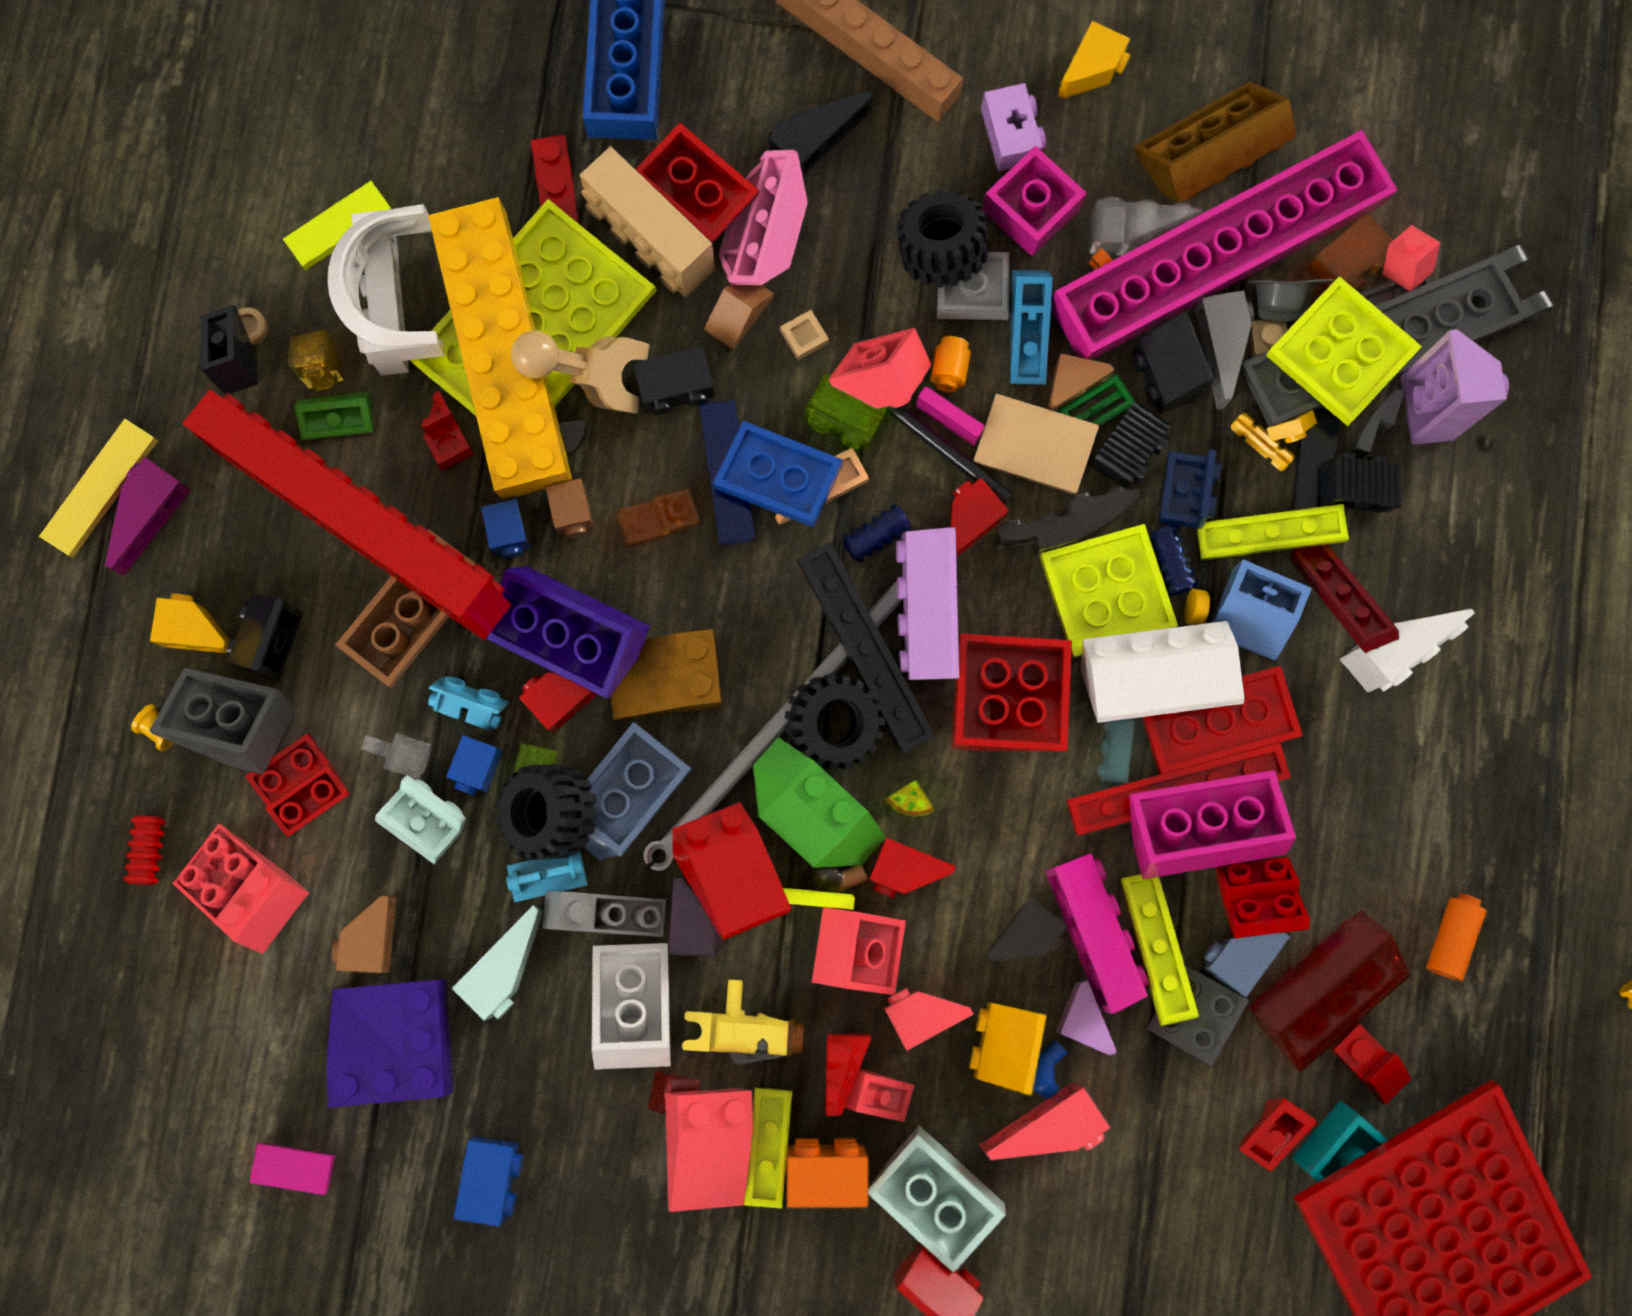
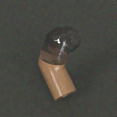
M861 864L843 872L834 867L812 868L813 880L817 885L835 893L844 892L868 880Z

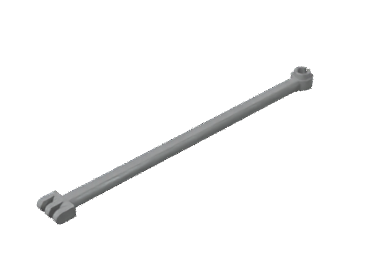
M897 581L868 611L877 628L903 601V599L897 598ZM841 642L803 684H809V679L814 677H824V675H836L849 660ZM796 691L792 696L796 697L799 692ZM790 698L660 841H654L645 848L644 861L646 865L654 862L653 853L656 850H664L666 853L665 861L654 863L651 867L652 870L664 871L673 863L672 829L710 814L751 769L768 747L785 731V726H789V720L784 718L785 711L791 710L792 705L788 703Z

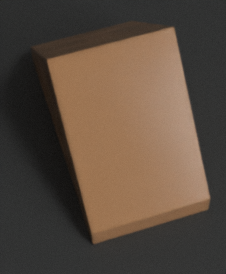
M728 285L723 289L704 331L733 351L772 300L774 293L762 285Z
M1061 353L1056 363L1047 409L1057 412L1060 408L1111 378L1115 371L1111 364Z

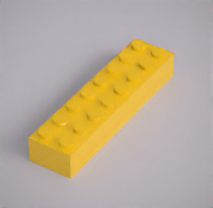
M499 197L428 215L494 491L502 500L544 490L546 486L572 481L547 376L537 379L523 376L516 370L511 360V348L515 339L524 332L535 330L507 212Z

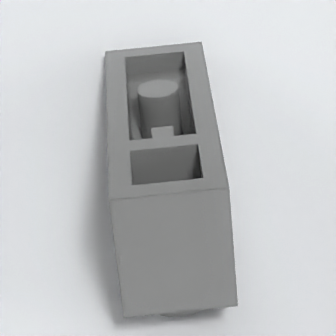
M1244 290L1203 297L1195 308L1205 358L1214 378L1211 385L1217 410L1224 409L1233 398L1251 325L1254 321L1253 306L1250 301H1246Z

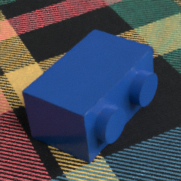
M477 1136L468 1140L454 1219L500 1227L506 1221V1216L512 1217L516 1203V1193H511L513 1177L519 1178L523 1164V1154H518L519 1143Z

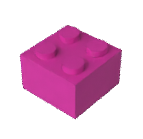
M1034 146L986 193L982 211L1033 257L1081 210L1087 193L1038 147Z

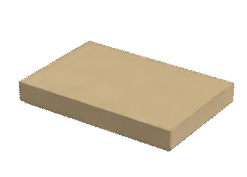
M996 394L974 458V463L1077 495L1099 425Z

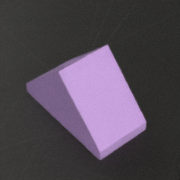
M1088 980L1075 982L1055 1032L1104 1054L1113 1055L1117 1053Z

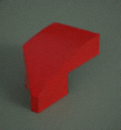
M437 391L432 397L434 404L428 418H424L421 427L425 432L424 439L438 466L443 471L474 453L440 391Z

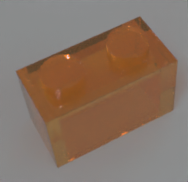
M1366 213L1315 256L1306 270L1315 280H1336L1340 276L1357 290L1366 281L1362 277L1371 269L1375 274L1387 262L1385 260L1387 248L1393 239ZM1332 283L1324 284V285H1321V286H1322L1325 290H1327V288H1328Z

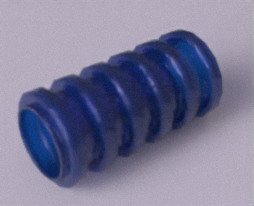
M896 504L891 505L890 511L883 510L880 512L881 516L879 518L874 516L871 518V523L864 522L860 530L855 528L852 530V535L845 534L843 536L844 546L858 563L863 562V557L866 555L871 557L873 550L880 551L883 549L882 545L884 543L890 545L892 538L899 539L902 537L901 533L903 531H911L910 521Z
M1175 525L1160 528L1149 535L1150 542H1154L1153 551L1158 553L1156 557L1157 563L1162 564L1159 568L1160 572L1165 573L1166 576L1163 578L1164 584H1169L1167 592L1172 595L1188 592L1199 584L1198 579L1193 578L1195 574L1194 568L1189 567V564L1192 562L1191 558L1185 555L1188 552L1187 547H1182L1184 539L1182 536H1178L1180 528Z

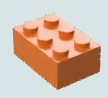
M850 1137L834 1138V1144H819L818 1138H796V1145H788L787 1207H868V1156L864 1144H858L857 1138Z

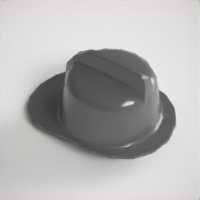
M1335 279L1296 282L1251 280L1247 282V285L1256 287L1257 315L1260 319L1287 322L1300 317L1307 310L1315 286L1333 283Z

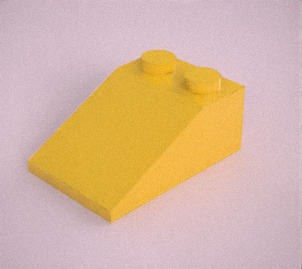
M991 1002L987 1003L986 1009L980 1008L976 1031L982 1032L979 1047H972L969 1061V1069H974L973 1077L1032 1095L1046 1015Z

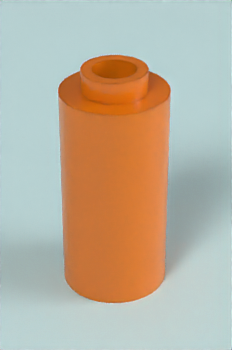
M1459 893L1458 898H1449L1425 967L1427 970L1440 976L1463 982L1487 912L1486 909L1480 907L1481 900Z

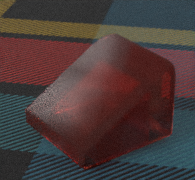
M656 1071L648 1108L657 1113L666 1114L665 1093L698 1091L700 1080Z

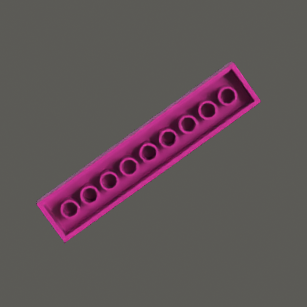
M1360 130L1056 290L1051 297V311L1077 356L1093 360L1197 305L1203 297L1214 296L1383 206L1398 189L1363 130Z

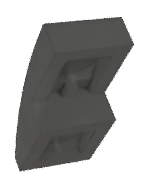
M1397 389L1367 417L1357 431L1348 452L1357 454V459H1363L1370 453L1376 432L1384 434L1395 424L1405 391Z

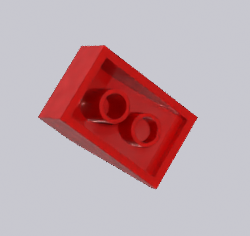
M681 123L635 169L711 243L759 195V190Z
M741 802L672 829V855L722 940L791 912V906L758 829Z

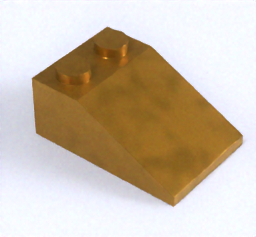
M713 629L675 633L645 640L637 661L611 695L613 720L723 708Z

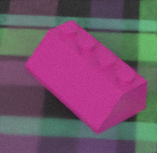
M1275 770L1134 793L1129 796L1133 848L1142 880L1283 856L1288 853L1296 840Z
M1090 853L1045 870L1100 1011L1113 1014L1147 997L1145 987L1149 986L1148 978L1143 967L1135 965L1131 955V951L1135 950L1134 943L1128 930H1121L1116 917L1121 915L1120 908L1114 895H1108L1102 881L1106 880L1107 877L1099 859L1094 860Z

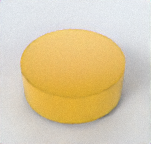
M1193 588L1188 593L1184 610L1186 624L1197 625L1205 623L1210 609V596L1206 590Z

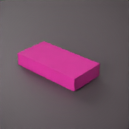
M924 387L917 398L916 408L975 446L982 436L984 425L929 387Z
M261 1142L256 1147L249 1183L326 1195L329 1190L335 1155Z

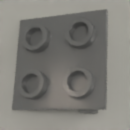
M1185 965L1199 1017L1160 1027L1157 1013L1155 1012L1146 1029L1193 1055L1192 1057L1200 1062L1207 1063L1213 1067L1250 1000Z

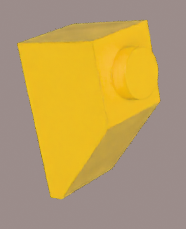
M1092 21L1062 80L1058 96L1067 98L1110 84L1115 72L1122 74L1131 54L1125 51L1130 38Z
M171 594L170 599L157 598L150 642L165 648L227 654L230 639L206 608L193 601L194 597L184 594Z

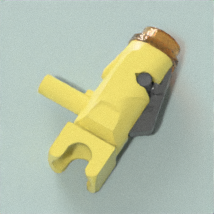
M728 979L726 1014L685 1012V1019L689 1022L698 1023L702 1028V1034L696 1040L684 1041L682 1043L683 1050L728 1052L736 1065L783 1056L793 1057V1053L802 1054L804 1023H795V1019L789 1018V1022L763 1013H758L757 1016L745 1015V1011L741 1010L743 980Z

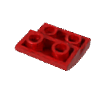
M309 732L273 756L264 775L250 772L245 776L266 804L265 809L287 838L350 794L336 770Z
M1289 857L1216 867L1217 882L1234 939L1309 929L1310 917L1299 895L1300 881Z

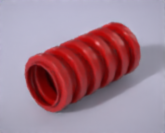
M135 815V817H131L130 821L134 823V828L129 829V834L133 835L132 840H129L127 844L131 847V852L126 853V857L130 858L129 864H125L124 868L128 870V876H123V881L127 882V884L137 885L158 884L159 878H155L156 872H160L157 860L162 859V855L158 854V851L163 848V843H160V837H164L165 834L164 831H161V826L166 825V820L162 819V817Z

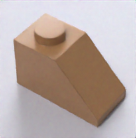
M380 896L339 932V940L335 939L332 947V961L337 962L336 971L390 973L397 897Z

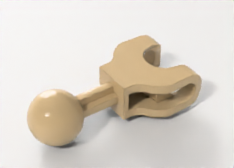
M531 330L522 333L515 339L511 348V360L516 370L528 378H542L549 375L553 370L571 374L570 383L579 385L594 407L637 414L640 397L626 391L622 384V371L631 360H647L650 345L627 337L616 338L606 336L597 340L590 348L576 347V352L574 353L558 349L557 344L548 334L542 331Z

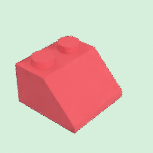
M911 328L854 343L828 380L831 386L876 409L886 406L898 408L911 400L912 394L918 385L922 383L923 377L932 364L916 329Z
M823 907L812 983L894 995L906 921Z

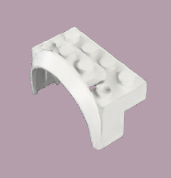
M424 204L352 214L353 225L342 235L330 259L328 290L333 307L345 326L357 335L360 352L366 354L368 363L370 365L373 364L381 376L409 372L408 360L445 356L443 340L438 339L436 331L405 332L397 238L395 236L432 232L428 218L429 214ZM359 283L363 297H367L368 309H363V312L359 300Z

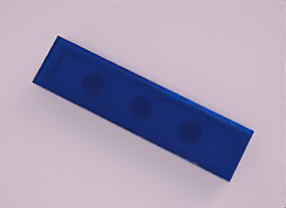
M735 400L701 404L700 412L719 545L755 541L750 502L717 490L713 485L714 479L739 430Z

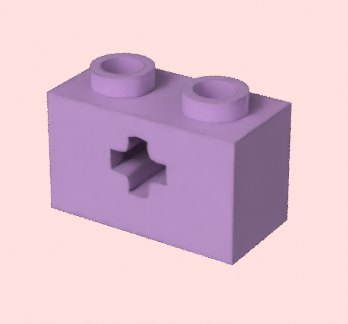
M1025 83L984 92L981 110L998 172L1011 169L1034 146L1038 147L1041 151L1043 148H1046L1044 130L1042 127L1037 128L1035 116H1037L1036 101L1033 95H1028Z

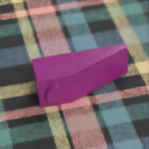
M146 457L128 471L127 480L122 485L105 565L122 576L126 575L191 491Z

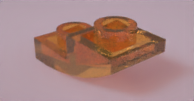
M689 488L656 496L651 502L622 508L617 512L627 547L682 531L700 522Z

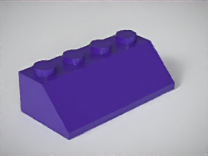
M528 566L505 569L500 585L505 589L502 595L511 606L486 639L605 698H609L637 661L650 625Z

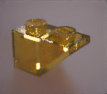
M326 329L290 337L289 367L308 388L323 390L332 387L334 382L343 381L335 340Z

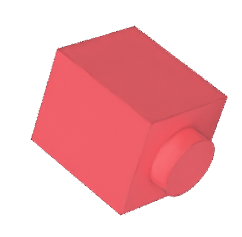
M1411 225L1388 245L1382 275L1408 291L1414 290L1434 272L1441 242Z

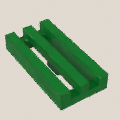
M1116 374L1060 408L1057 412L1070 416L1071 412L1115 386L1118 390L1117 392L1074 417L1085 421L1123 397L1125 402L1091 422L1099 425L1100 428L1128 411L1135 400Z

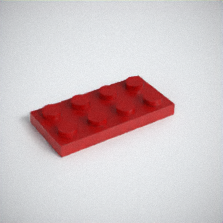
M1281 666L1242 676L1244 704L1142 717L1158 774L1169 773L1303 736Z

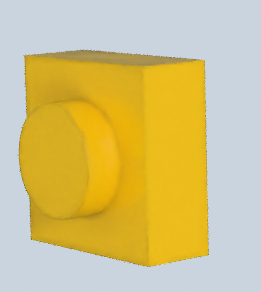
M1310 410L1293 420L1269 426L1267 431L1271 442L1285 438L1286 443H1291L1307 436L1306 431L1316 425L1317 421L1313 410Z

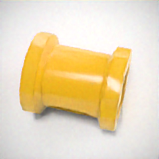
M154 704L146 705L134 718L131 730L136 734H144L156 743L158 750L164 752L174 743L149 731L159 712L158 707Z

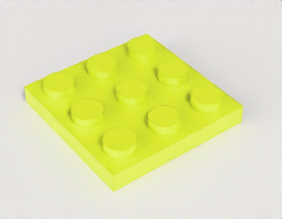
M1339 276L1275 343L1266 356L1345 425L1349 426L1422 346Z
M1145 524L1040 554L1041 564L1065 639L1072 640V659L1081 657L1083 639L1178 627Z

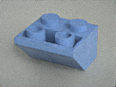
M1243 559L1232 569L1211 623L1228 621L1238 647L1275 662L1298 624L1312 588Z

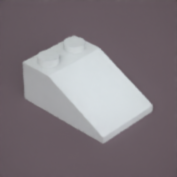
M668 943L593 946L592 1056L594 1069L671 1066Z

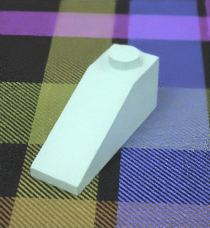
M533 905L452 988L484 1021L491 1019L493 1016L500 1019L514 1004L510 998L518 990L543 914V910L539 906Z

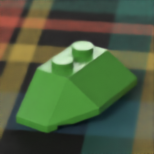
M779 737L753 764L758 818L812 868L863 865L885 840L886 836L870 813L815 761Z

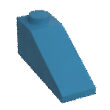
M1012 270L1010 384L1046 385L1053 277L1048 271Z

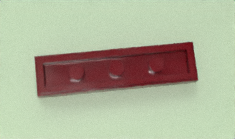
M1328 544L1303 547L1290 551L1291 562L1364 653L1399 640L1398 628Z

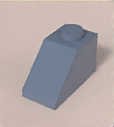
M1284 932L1235 939L1226 938L1222 939L1221 942L1216 940L1205 952L1203 958L1207 961L1201 969L1224 987L1243 997H1247L1290 936Z

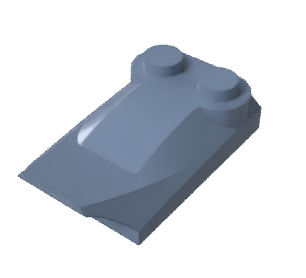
M635 722L631 724L587 779L592 785L590 793L596 796L597 802L594 803V810H598L597 818L593 819V824L596 826L594 833L588 834L590 841L584 848L600 861L614 856L621 857L675 790L683 784L685 778L692 770L682 759Z

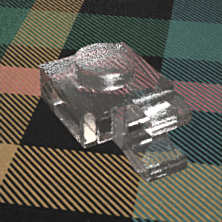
M395 733L392 743L365 735L361 749L387 758L384 769L421 780L433 745Z

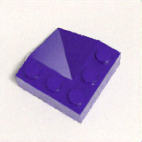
M446 979L332 989L326 1068L328 1108L438 1098L453 1093Z

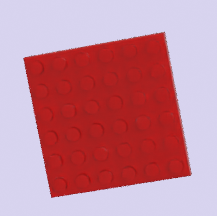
M1493 1080L1483 1084L1293 1197L1353 1316H1530L1592 1278L1500 1085Z

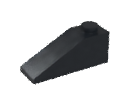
M870 91L858 93L795 113L786 122L783 120L778 122L769 134V151L795 150L798 153L802 176H804L872 111L873 94Z

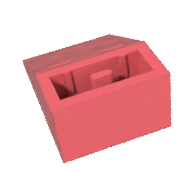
M220 823L172 883L234 942L261 954L266 951L309 894L288 873Z

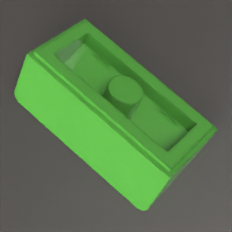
M369 392L301 399L294 405L301 441L372 433L374 431Z

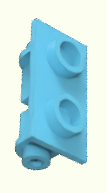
M441 677L429 686V689L433 692L429 697L428 705L433 706V711L459 719L462 709L466 708L468 712L465 722L488 731L491 728L496 730L499 728L502 716L498 714L509 705V701L501 699L498 693L488 689L476 690L465 686L466 683L456 677Z
M581 852L576 855H569L567 858L530 860L507 866L509 876H506L509 891L512 890L514 902L544 896L546 891H566L587 886Z

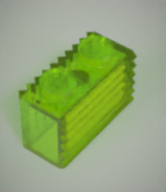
M824 373L805 409V419L809 421L808 425L823 434H827L828 431L841 437L840 441L850 448L859 450L860 447L869 450L888 414L889 406L876 409L831 386L828 380L830 375Z

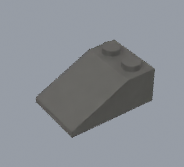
M184 668L149 731L156 736L231 767L264 775L296 710L279 689Z

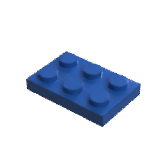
M743 421L714 479L713 485L717 490L814 528L843 466V461L838 457Z

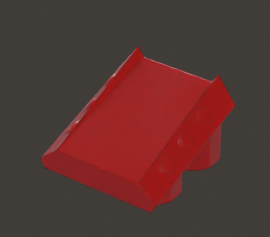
M827 1033L826 1116L842 1115L872 1036H869L870 1034Z

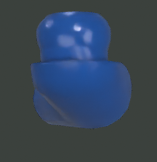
M1055 1039L1039 1054L1033 1084L1034 1091L1047 1099L1055 1096L1058 1091V1084L1055 1083L1054 1066L1068 1054Z

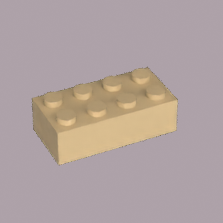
M611 146L580 174L583 186L581 192L587 200L585 206L589 213L599 222L604 219L612 227L610 231L622 245L629 243L636 250L635 256L647 269L653 267L661 274L659 277L661 282L672 293L678 291L686 298L715 271L712 243Z

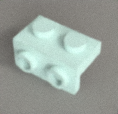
M408 775L401 780L400 789L375 817V821L433 864L440 859L461 835L466 820L457 805L450 801L444 802L433 794L429 785L421 780L415 781Z

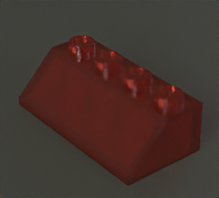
M1360 910L1351 919L1344 921L1339 929L1327 940L1318 944L1297 966L1289 969L1268 991L1261 993L1249 1008L1260 1028L1293 1067L1301 1073L1411 975L1393 935Z

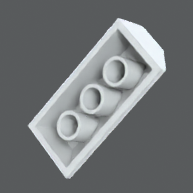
M1228 621L1083 639L1080 671L1098 723L1244 704L1238 645Z

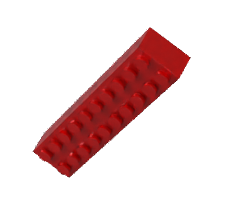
M209 390L183 421L182 424L216 454L482 640L487 638L510 608L511 604L502 595L505 589L494 581V577L476 563L474 566L464 560L465 557L448 544L445 546L435 540L436 537L421 525L417 524L415 527L395 507L391 505L386 507L379 502L380 499L364 486L357 487L345 473L336 467L331 469L325 465V461L310 449L306 448L303 450L292 437L282 430L277 432L271 428V424L256 412L249 413L244 409L245 406L230 394L226 393L222 398L212 390Z

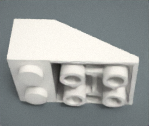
M1472 609L1394 623L1399 630V640L1364 653L1357 644L1341 657L1340 661L1368 693L1378 688H1381L1384 692L1391 686H1397L1413 673L1411 669L1420 662L1425 663L1441 650L1439 648L1441 644L1448 639L1456 638L1469 627L1465 621L1475 612Z

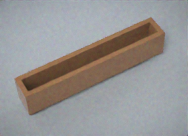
M776 0V3L938 123L960 98L963 77L860 1Z

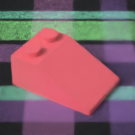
M1071 1082L1059 1090L1055 1096L1046 1099L979 1144V1146L990 1160L1073 1151L1081 1147L1089 1150L1105 1139L1103 1133L1110 1129L1084 1087Z
M730 1088L665 1093L668 1211L743 1206L753 1135L752 1091Z

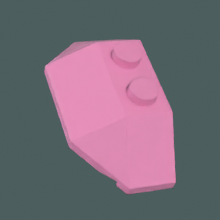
M795 150L765 151L760 158L761 162L745 178L759 190V195L726 228L718 255L727 274V279L732 285H763L791 266L808 204L799 157Z

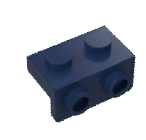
M1209 449L1206 456L1169 451L1158 523L1202 529L1207 518H1213L1217 497L1211 496L1212 484L1217 485L1221 470V463L1215 462L1216 450Z

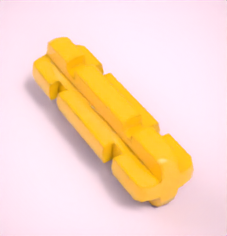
M1240 414L1232 423L1231 429L1240 437L1244 435L1246 437L1244 441L1265 459L1268 457L1272 459L1270 463L1278 470L1283 471L1294 460V454L1286 447L1282 449L1279 446L1280 442L1278 440L1271 442L1268 432L1260 425L1256 427L1253 424L1255 420L1248 414Z

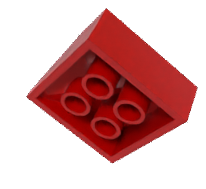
M961 633L958 637L959 678L955 679L951 749L1067 752L1072 640Z

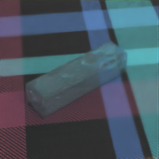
M1135 718L1104 722V731H1107V736L1101 745V753L1104 754V761L1100 762L1098 776H1102L1101 782L1118 785L1128 783Z

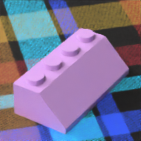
M1457 329L1449 330L1400 377L1402 391H1405L1403 397L1411 445L1453 441L1507 400L1509 382L1507 376L1502 372L1501 362Z
M955 527L907 531L902 534V541H896L897 563H902L903 577H897V598L903 599L904 614H898L897 621L898 635L904 636V651H899L898 655L899 669L901 673H905V680L959 678Z

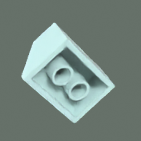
M920 1125L896 1150L868 1188V1194L953 1273L1006 1215L1005 1203Z

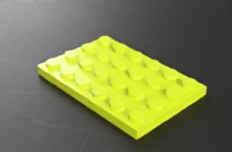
M549 199L513 238L535 330L548 334L555 341L558 349L575 353L576 347L590 348L597 340L603 337H617L657 291L650 281ZM450 309L432 329V331H436L438 339L443 340L445 356L409 361L476 416ZM553 370L547 375L554 407L575 385L570 383L571 374Z

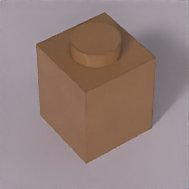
M581 478L546 486L554 527L559 536L565 535L566 538H577L586 535L587 530L594 528L586 489Z

